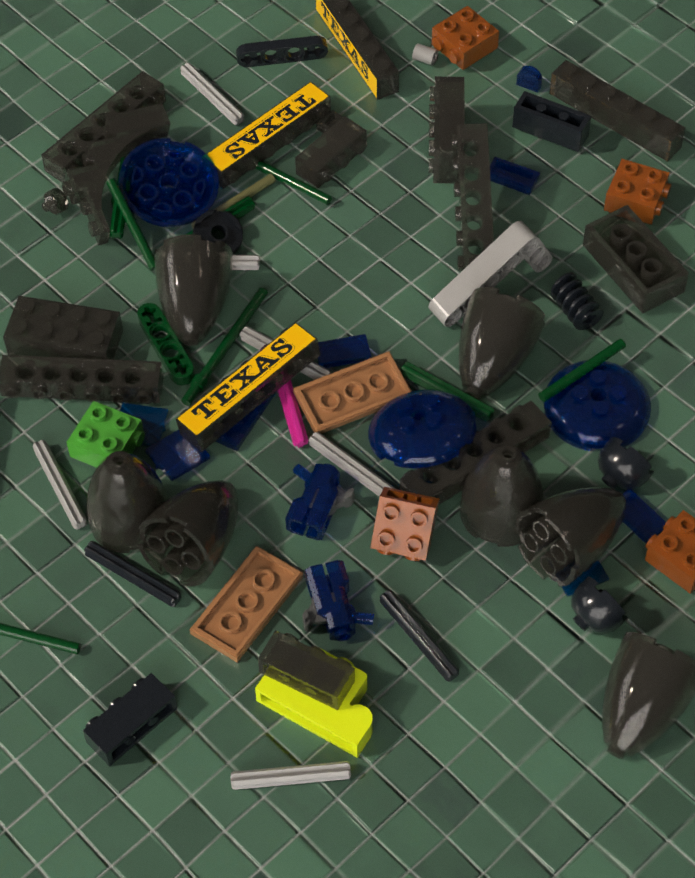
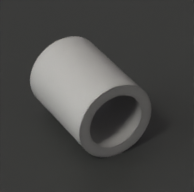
M417 43L413 50L412 59L433 66L438 57V50Z

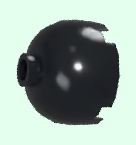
M611 437L603 446L598 457L599 470L604 475L601 480L611 489L619 487L623 490H633L641 487L654 474V471L650 470L652 466L633 447L623 448L620 446L623 442L621 439Z
M588 576L578 585L572 595L571 607L576 614L573 620L584 632L588 628L599 634L613 632L629 618L624 615L626 612L605 589L598 590L595 587L598 582Z

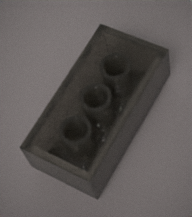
M435 76V87L430 86V101H434V104H429V119H434V122H429V138H433V140H429V156H433V158H429L428 173H433V183L463 184L465 155L464 77Z
M628 205L585 225L583 246L642 314L685 292L689 272Z
M18 296L3 339L8 356L110 372L123 333L121 315L118 311Z

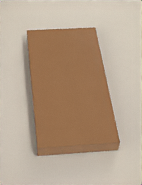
M390 351L293 388V394L313 432L321 434L409 400L413 396Z
M256 546L190 628V634L238 663L303 579V572Z

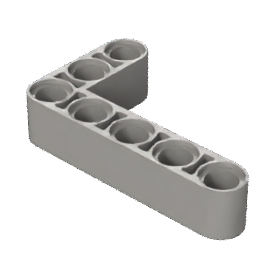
M517 221L430 301L428 308L445 327H450L460 320L523 260L538 273L550 265L553 257L533 231L523 221Z

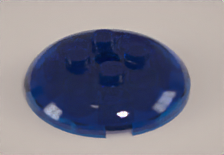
M162 138L145 142L127 155L121 165L118 185L132 213L138 218L156 226L179 227L195 222L203 213L211 209L217 198L219 178L214 163L200 148L186 141L184 144L171 141V138ZM128 180L130 181L129 192L126 190Z
M587 360L575 362L560 370L550 380L547 387ZM610 361L603 362L561 392L543 402L544 415L553 432L566 443L586 451H592V448L602 449L611 437L621 439L623 442L620 446L622 447L630 445L645 431L651 415L650 397L642 381L627 368Z
M416 390L393 398L377 411L369 425L368 439L372 451L381 460L386 458L394 461V465L398 467L424 468L444 463L458 456L459 450L466 443L471 444L477 431V421L473 409L462 398L442 390Z

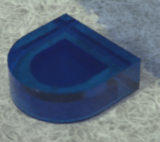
M523 66L517 74L516 85L538 93L542 85V75L533 66Z

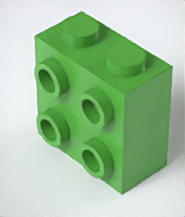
M93 401L67 440L69 455L71 458L118 476L123 467L126 468L129 465L135 448L143 443L145 432L143 431L142 420Z

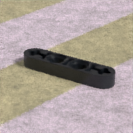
M322 36L246 43L236 49L237 62L243 67L316 60L328 54L327 41ZM291 48H299L297 52H288ZM269 50L276 51V53L273 55L265 54V52Z

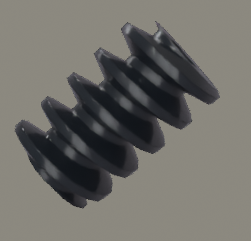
M566 273L552 286L551 297L562 308L563 313L567 315L570 322H573L577 330L592 328L601 320L604 311L598 310V302L593 301V296L588 294L586 287H582V282L577 279L575 273Z

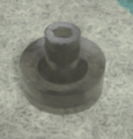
M53 188L44 194L42 208L46 212L50 211L58 215L68 209L67 197L59 188Z

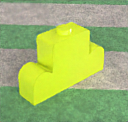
M319 648L314 652L299 675H296L294 668L290 664L278 662L267 670L255 687L257 702L358 758L373 733L372 713L366 706L358 704L367 691V674L354 667L353 663L344 657L338 658Z

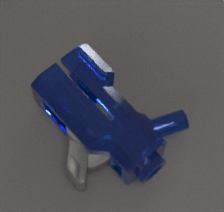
M297 464L293 469V473L305 481V490L302 497L294 499L285 518L286 529L291 533L303 536L307 526H309L306 537L314 540H323L336 509L352 506L355 499V489L351 488L344 492L337 488L340 483V471L331 464H316L312 473L301 464Z
M342 560L325 563L327 575H325L322 564L305 569V581L312 601L308 610L306 609L302 614L303 627L306 632L310 631L313 623L323 624L327 628L330 640L342 642L349 640L356 634V624L373 625L374 614L356 612L355 608L349 604L347 598L349 578Z

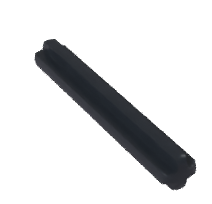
M90 541L85 547L84 551L87 557L169 606L175 607L180 601L181 593L97 542Z
M387 590L380 596V603L446 681L450 682L459 675V668L392 590Z

